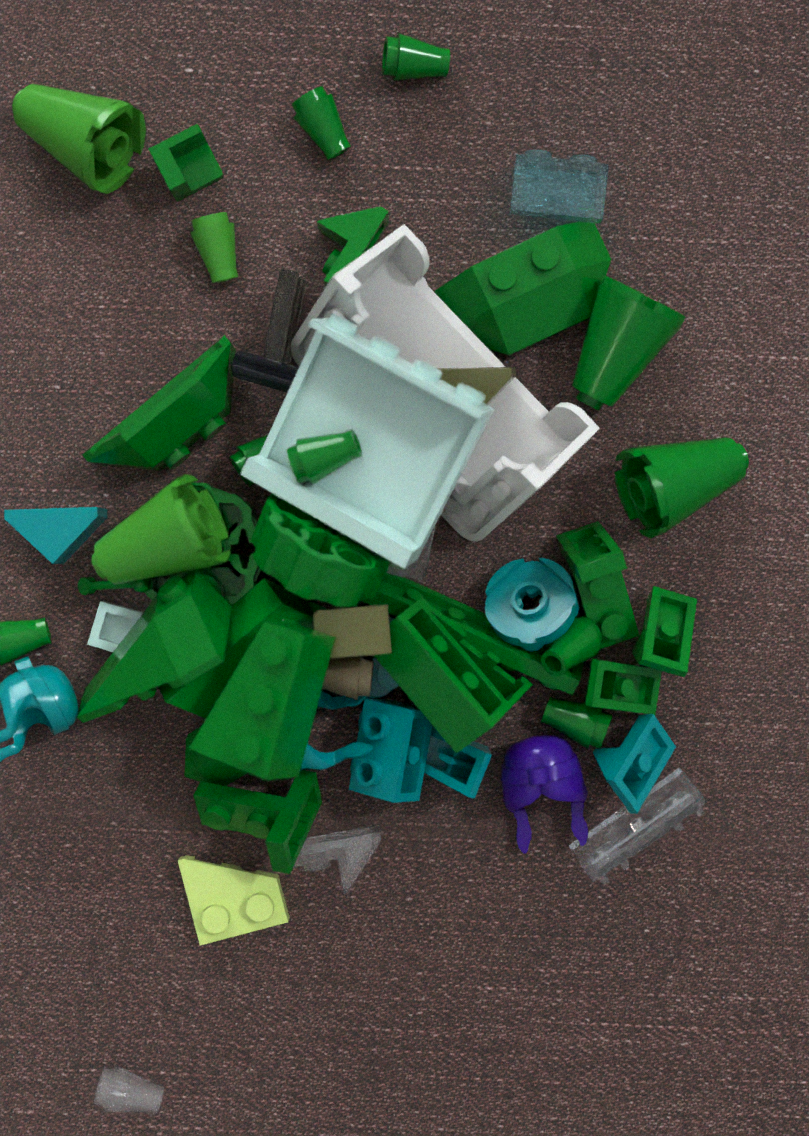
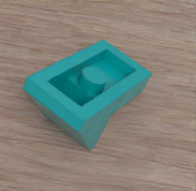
M645 714L638 716L620 747L594 749L593 754L606 781L629 813L637 814L676 746L655 715Z

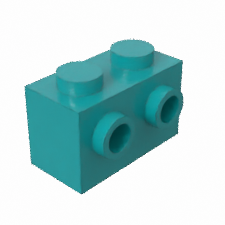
M364 699L363 710L358 720L359 733L357 742L370 744L373 750L364 757L352 759L349 790L392 803L420 800L433 725L417 706L390 699Z

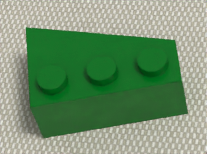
M265 578L262 579L232 605L224 662L188 684L173 689L168 683L158 686L165 702L206 719L264 621L294 623L314 629L313 612L302 597Z
M419 598L389 623L392 653L374 655L456 753L490 730L533 685L525 677L521 676L516 680L497 665L500 658L490 650L482 654L463 638L467 632L423 598Z
M264 621L188 749L265 780L299 777L336 637L299 624Z

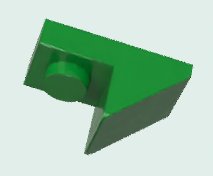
M379 206L317 221L321 234L344 247L342 251L335 249L322 269V273L327 275L324 279L325 287L335 274L375 246L389 223V212Z
M653 586L647 599L643 630L632 649V654L640 665L681 677L686 676L697 605L696 598Z
M591 659L584 704L591 707L655 715L662 671Z

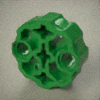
M191 483L198 493L205 489L210 493L222 515L227 532L236 522L239 524L232 531L228 539L221 541L224 549L223 552L230 549L228 560L241 575L239 577L236 576L229 567L214 566L198 569L206 580L232 606L259 583L263 573L254 561L253 554H250L249 562H245L244 555L236 554V546L244 544V537L246 535L248 536L249 543H252L250 540L258 522L257 511L250 503L237 494H230L208 483ZM191 571L171 574L167 579L163 576L149 578L150 586L144 593L153 601L159 589L166 581L174 576L182 578Z
M273 493L266 500L250 540L255 546L252 557L263 572L272 575L280 581L286 590L307 600L317 599L329 602L336 607H356L361 600L374 599L392 563L390 560Z

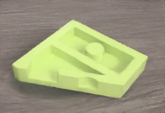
M189 855L178 859L200 945L288 923L290 917L278 874L260 870L247 871L243 870L240 866L227 863L219 865L195 860V857Z

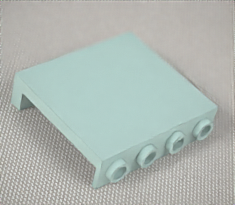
M331 314L330 318L311 319L308 326L314 328L316 332L260 454L247 458L240 475L398 566L406 568L418 560L494 409L483 403L485 396L479 391L461 383L458 384L457 388L440 380L442 372L437 368L419 360H416L414 365L398 357L400 351L398 347L377 337H373L372 341L367 340L356 334L358 329L356 324L341 316ZM353 429L360 442L363 456L350 461L316 484H312L310 481L300 484L291 469L287 448L296 445L297 439L343 433Z

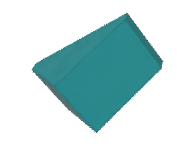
M101 507L4 510V519L52 564H65L107 519V509Z
M432 726L424 773L461 794L475 799L492 754L488 746L475 741L456 753L446 740L441 737L435 727Z

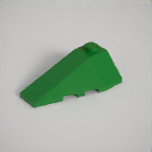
M192 570L182 578L179 576L170 578L161 586L156 597L84 689L77 718L82 723L120 710L130 697L137 695L142 701L152 698L157 691L156 687L166 683L173 689L184 686L224 662L232 606L198 570Z

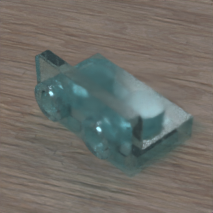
M544 150L525 151L524 155L516 154L512 172L513 182L509 214L601 224L604 215L609 164L597 163L598 159L590 155H573L570 157V160L552 158V154Z

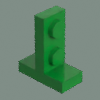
M596 521L556 535L560 552L569 564L583 615L592 620L601 631L602 641L600 649L640 636L621 571L627 569L623 552L600 522Z
M305 770L300 771L299 777H295L286 797L200 781L193 795L202 825L209 826L215 830L226 829L266 839L265 842L272 870L291 874L322 804L316 772Z

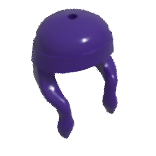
M549 735L528 737L513 743L504 754V763L501 765V781L504 805L508 811L513 812L517 820L516 841L523 854L527 853L532 836L527 812L524 807L536 801L541 794L553 800L571 802V829L580 845L584 846L588 839V826L583 818V810L588 791L577 755L573 752L570 744L560 737Z

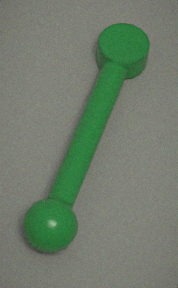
M89 576L80 578L77 587L82 595H91L96 590L134 589L136 592L143 593L148 590L150 581L149 579L113 584L108 580L95 581L93 577Z

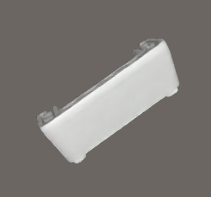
M405 224L331 278L290 345L294 361L300 367L316 332L314 328L308 326L311 319L330 318L331 314H335L358 326L356 334L367 340L372 341L373 337H377L395 345L400 349L398 357L413 365L416 360H419L435 368L505 367L422 280L430 265L429 255L423 242ZM515 377L488 405L494 411L441 516L464 538L470 541L484 539L532 496L600 429L583 409L569 402H561L548 411Z

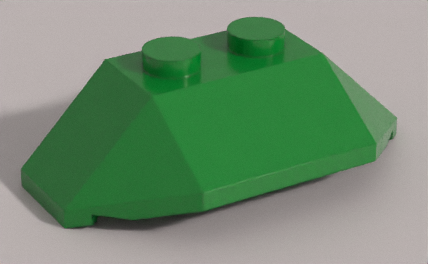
M591 218L556 226L469 267L436 289L434 293L490 351L509 357L590 319L599 284H601L604 276H606L612 259Z
M224 335L101 440L82 454L88 462L96 465L162 471L166 466L173 470L181 465L191 455L188 449L201 437L205 441L211 439L227 424L223 419L231 412L234 378L231 372V364L236 354L235 347Z

